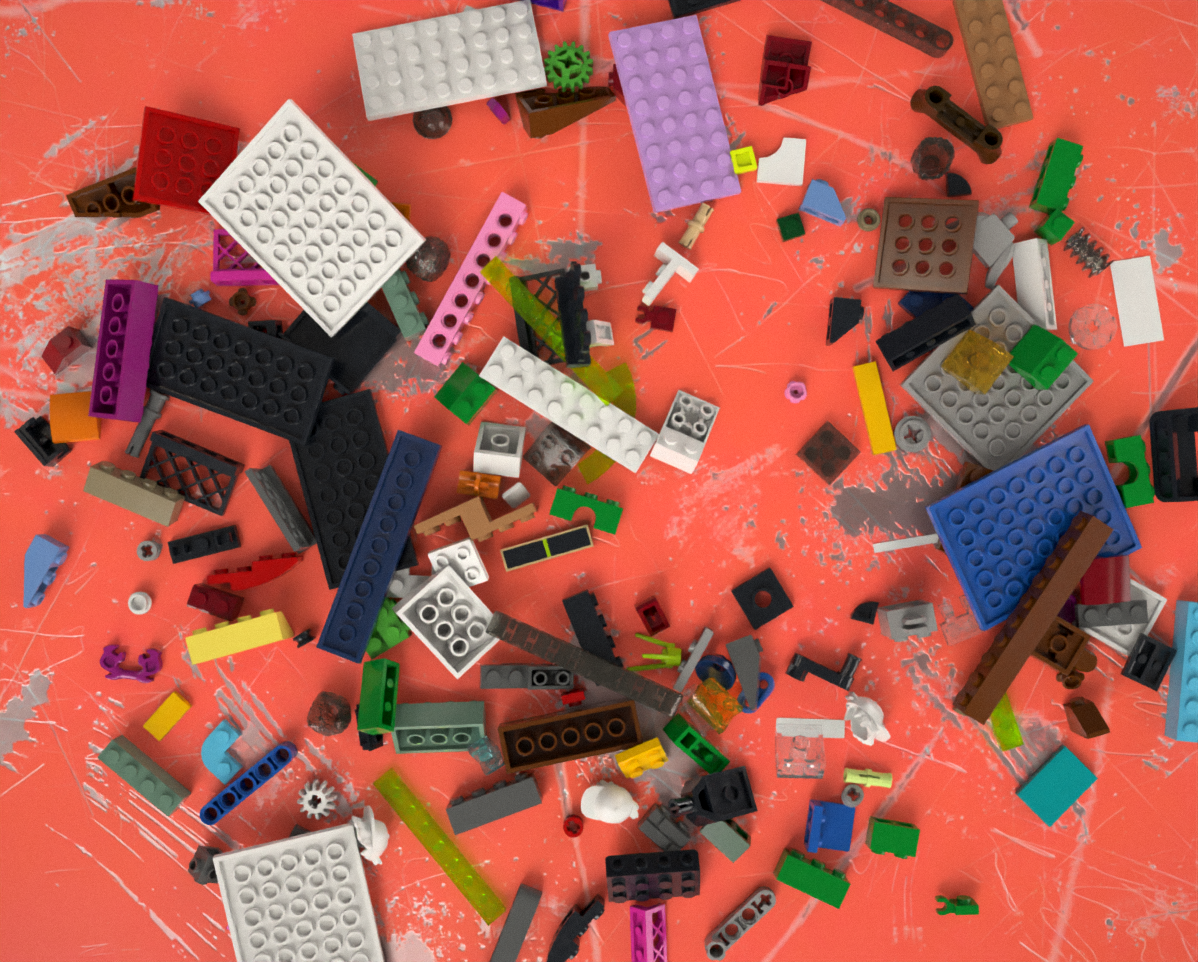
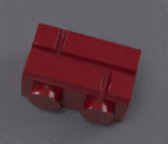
M198 583L192 587L187 607L199 609V611L227 621H233L239 616L244 597L204 583Z

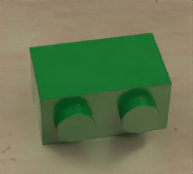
M870 816L865 844L875 854L885 855V852L894 853L895 857L907 859L908 856L916 857L920 829L912 823Z

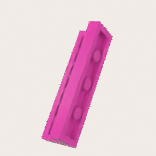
M659 903L650 907L638 904L631 905L632 962H655L657 957L659 962H667L665 904ZM657 912L658 919L656 920L655 924H653L652 913ZM657 934L659 941L656 947H654L653 940Z

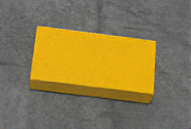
M174 691L147 720L143 727L158 741H161L189 711L192 705L177 691Z

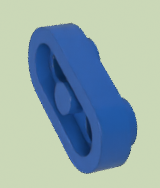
M764 672L760 673V682L766 680L768 686L762 689L759 683L757 710L775 689L773 677ZM742 690L737 697L738 708L747 714L755 713L757 710L751 711L750 707L746 705V697Z

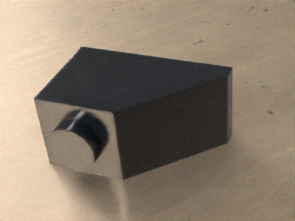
M833 297L830 300L826 346L835 343L856 326L859 320L863 319L864 307L861 306V300Z

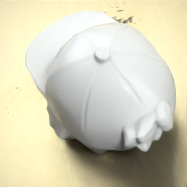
M850 691L845 696L848 702L846 703L847 710L844 720H850L853 737L869 746L874 744L875 738L882 742L890 739L889 732L882 725L884 714L877 702L868 697H858L855 692Z
M600 780L595 786L587 788L583 793L581 811L587 818L607 823H621L628 817L635 819L639 816L637 811L639 806L633 800L630 793L612 781L608 783Z
M367 805L364 807L363 817L359 818L352 815L349 823L354 824L358 845L364 848L361 855L367 860L372 861L374 865L382 864L379 856L387 848L389 834L386 825L374 819L373 810Z

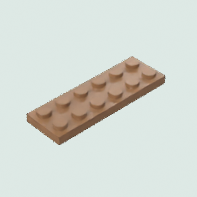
M953 0L985 126L989 123L996 129H1001L1031 121L1034 117L1003 1Z

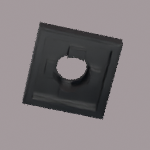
M770 567L730 590L754 630L794 607ZM767 591L771 595V603L767 607H759L755 603V596L758 592Z

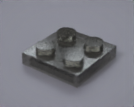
M826 421L795 455L827 485H831L861 451L829 421Z

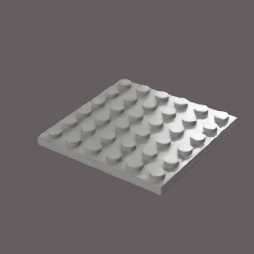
M995 285L970 311L976 323L975 326L934 348L899 384L980 466L994 471L1020 458L1094 382L1073 360L1048 390H1037L1003 360L1033 324L1039 325L1000 285Z

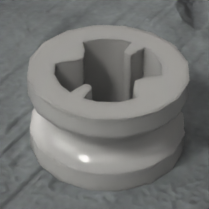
M143 541L137 547V555L143 561H153L161 553L160 545L155 541ZM152 546L151 551L153 555L146 556L147 551L144 548Z
M855 784L846 786L841 793L842 802L851 808L858 806L864 798L863 790ZM851 791H853L855 796H858L854 801H852L850 796H847Z

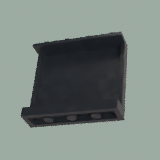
M368 302L333 337H330L305 310L301 312L284 333H278L284 340L334 357L335 361L329 379L335 383L333 388L342 395L345 393L349 395L355 393L403 337L401 330Z

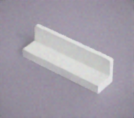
M1035 238L1013 243L1015 247L1013 266L1018 304L1041 328L1047 331L1057 330L1047 239Z

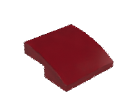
M1129 555L1096 556L1080 580L1081 605L1131 601Z

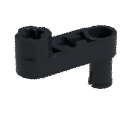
M794 653L785 673L804 682L809 672L849 691L854 681L853 676L862 659L848 653L841 671L836 672L798 653Z

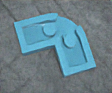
M226 719L205 739L201 749L204 765L224 785L243 767L227 752L242 734Z

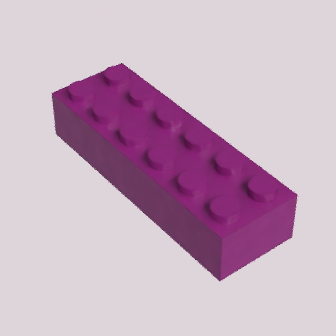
M106 279L88 416L141 423L147 372L149 369V356L152 346L153 325L155 323V309L158 300V285L138 280Z

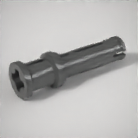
M150 389L151 395L146 405L143 406L141 423H138L127 449L124 451L126 454L131 453L130 455L139 458L156 419L161 418V411L165 402L170 399V396Z

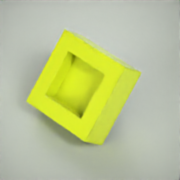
M752 146L730 151L735 174L739 175L757 170Z

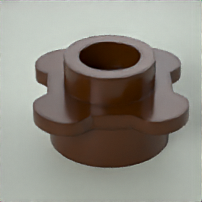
M240 288L229 299V305L236 308L238 314L242 316L246 315L248 310L257 303L256 299L251 297L245 288Z
M1075 667L1072 668L1068 676L1060 673L1056 675V680L1062 682L1063 687L1070 690L1078 688L1081 685V681L1085 679V675L1076 671Z

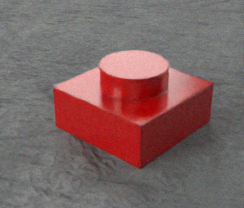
M584 687L562 692L563 705L568 704L569 707L581 705L582 701L586 700Z

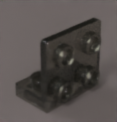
M552 422L528 449L523 458L554 486H558L591 447Z

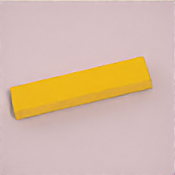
M876 361L852 367L872 454L877 455L897 450Z

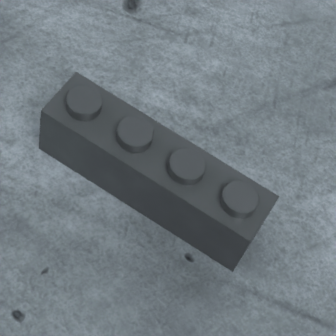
M522 772L514 776L515 779L509 782L501 780L494 783L490 789L479 788L472 791L471 796L463 798L461 795L451 799L446 807V812L454 834L458 835L541 804L543 797L534 772L530 774Z

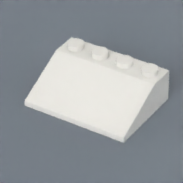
M446 565L410 591L392 608L457 680L509 632L449 565Z

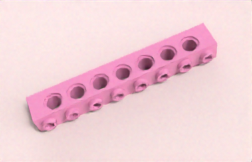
M501 192L414 353L439 368L443 364L447 365L452 356L450 350L454 344L458 345L463 336L462 328L465 324L469 325L474 316L473 308L476 304L480 305L485 293L483 290L487 284L491 285L496 273H494L497 264L501 265L507 255L505 250L508 244L512 245L518 235L516 230L519 224L523 225L529 213L526 212V204ZM504 217L512 219L511 224L507 227L500 225V221ZM493 237L501 239V243L496 247L489 245V241ZM482 257L490 259V263L485 267L478 265V261ZM470 277H478L479 283L475 287L467 285ZM461 296L468 298V303L464 307H458L456 304L457 299ZM450 316L457 318V323L453 327L446 326V319ZM439 336L446 338V343L442 347L435 346V339Z

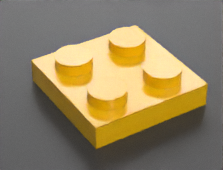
M658 737L615 755L616 761L626 778L639 777L644 771L651 768H660L665 762L669 761Z

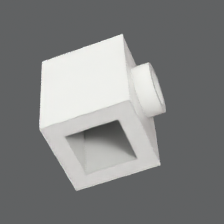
M595 264L581 265L580 286L584 287V292L598 290V284L602 283L601 270H596Z

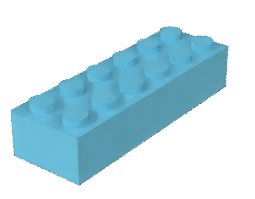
M1176 600L1172 648L1177 650L1170 666L1164 736L1176 741L1198 743V602Z

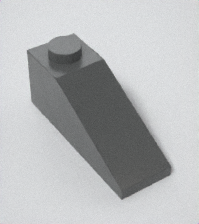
M748 635L725 645L750 710L755 711L758 706L762 660L760 652L763 651V648L758 638L754 640L752 635Z

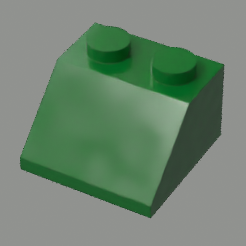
M1033 324L1003 360L1037 390H1048L1078 353L1058 336Z
M462 362L434 398L469 426L497 393V390Z

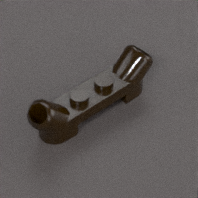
M932 86L927 90L918 89L913 94L910 100L912 110L926 114L977 153L981 163L992 164L1000 158L1002 154L1000 146L1003 141L1001 133L989 123L984 126L949 99L952 95L940 86Z

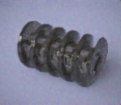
M1083 226L1065 241L1066 245L1063 251L1072 249L1073 251L1069 257L1078 256L1079 258L1075 264L1078 265L1084 262L1085 265L1082 271L1090 269L1091 272L1088 278L1100 274L1114 260L1107 262L1110 257L1109 253L1101 255L1104 250L1103 247L1094 249L1097 240L1088 242L1091 234L1082 235L1085 230Z

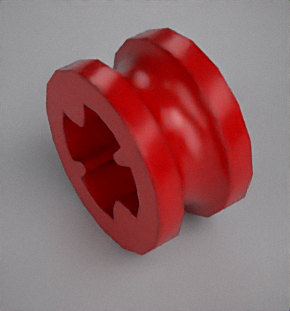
M575 814L567 816L563 823L565 834L572 838L581 835L584 828L582 818ZM570 821H574L575 824L579 823L580 826H577V831H573L572 828L568 829L567 826H570Z

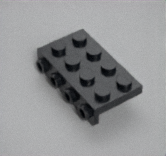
M694 849L611 855L605 859L609 902L624 903L629 900L644 902L656 898L668 900L672 897L692 898L700 895L698 852Z

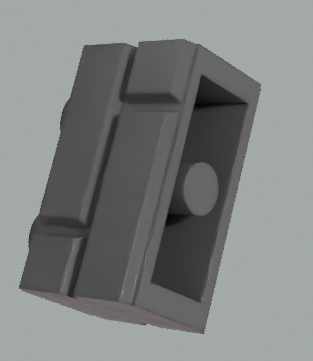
M655 803L638 822V829L663 851L681 850L691 839L688 832L690 828L681 820L676 822L665 805L660 807Z

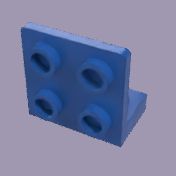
M810 799L804 837L806 850L812 853H817L818 848L850 851L855 807L851 808L841 803Z

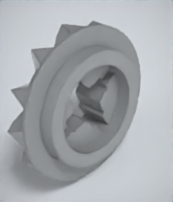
M918 416L904 417L896 424L895 431L893 432L895 442L902 450L908 452H917L924 449L931 438V430L928 423ZM909 428L912 431L920 429L915 435L914 441L912 438L904 439L906 434L909 433Z

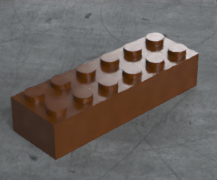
M634 696L500 723L498 726L507 774L630 749L643 743Z

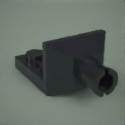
M745 766L685 781L680 794L681 798L670 799L668 803L669 808L679 807L676 810L670 811L672 817L677 818L686 815V818L697 827L758 811Z

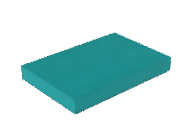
M1062 745L1015 794L1047 826L1051 827L1098 778L1066 746Z

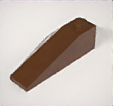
M586 87L579 89L578 92H562V88H560L558 93H545V89L515 93L523 127L529 137L541 139L546 135L554 134L616 101V95L609 87Z
M136 167L66 195L75 217L140 218L159 211L160 206L132 200Z

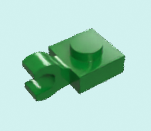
M943 895L935 896L937 902H944L943 908H936V912L939 915H947L949 913H954L955 915H979V905L970 896L960 895L957 896V899L949 900Z

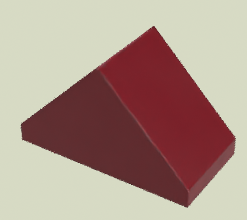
M655 595L634 605L650 637L670 627Z

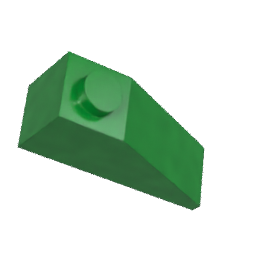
M679 713L662 729L677 747L709 774L721 772L730 763L728 758Z

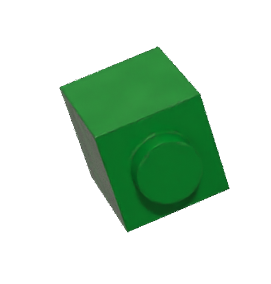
M1056 208L1046 215L1034 233L1042 239H1047L1048 244L1052 246L1062 240L1075 222Z

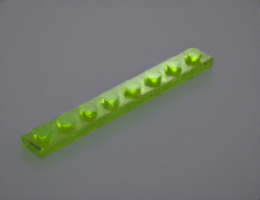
M495 256L480 273L566 363L560 322L507 266ZM590 355L591 365L589 367L571 369L606 406H609L624 390Z
M392 767L373 782L376 789L488 926L506 912L507 908Z

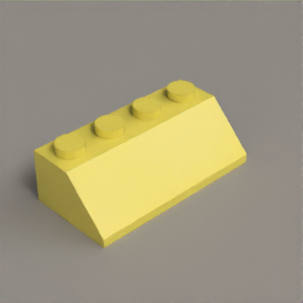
M274 609L259 612L260 617L252 619L251 615L237 618L238 623L229 625V621L215 624L214 630L207 631L206 627L192 631L193 636L186 637L185 639L192 665L295 636L282 611L274 613Z

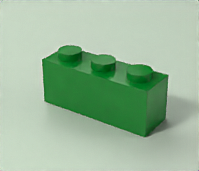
M1056 138L1049 144L1029 205L1030 209L1049 214L1056 208L1061 212L1067 208L1069 203L1067 195L1069 189H1072L1075 184L1076 176L1074 174L1076 168L1080 166L1083 160V154H1081L1082 145L1061 138Z
M386 658L364 662L358 731L371 735L394 732L399 663Z
M784 848L773 872L776 880L839 909L851 885L846 874L836 868L833 871L826 868L823 862L815 858L812 861L804 858L805 855L796 849L790 851Z

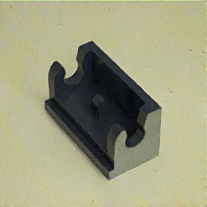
M43 416L37 419L32 417L14 431L43 466L54 467L72 451L67 443L54 444L52 442L50 424Z

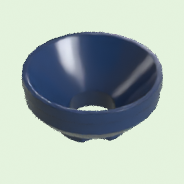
M706 655L698 661L695 667L698 678L712 689L727 691L735 683V669L731 661H728L723 655Z

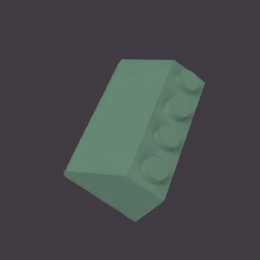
M484 701L396 704L394 732H391L396 754L487 751Z

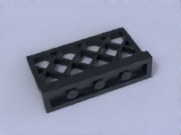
M564 268L523 277L515 276L509 278L519 345L537 358H539V351L545 346L552 351L548 360L544 361L549 365L566 362L565 357L558 353L563 345L562 335L554 330L560 322L559 313L551 308L557 298L556 290L547 285L552 276L560 275V277H566V270ZM537 280L542 284L535 295L529 292L527 281ZM545 287L554 293L548 304L538 298ZM536 300L545 306L539 317L532 314V306ZM548 310L558 316L551 327L542 321ZM540 323L549 329L542 340L535 334V330ZM552 332L561 338L555 349L545 343Z
M164 430L152 432L150 438L152 443L140 478L148 479L149 469L156 467L161 478L155 481L157 485L171 488L167 479L177 476L182 487L177 491L178 494L185 496L184 501L217 515L224 516L238 476L243 472L245 464ZM157 447L165 449L168 459L161 462L158 461L155 454ZM179 456L186 458L189 465L188 468L181 471L175 461V458ZM170 461L175 473L166 477L160 464ZM200 465L206 466L210 473L209 477L202 480L195 468ZM191 469L196 482L186 485L181 473ZM220 474L230 476L229 485L221 488L216 476ZM212 478L217 491L207 494L202 482ZM198 484L203 497L198 499L193 498L188 490L189 487ZM219 493L222 500L221 507L213 506L209 496Z

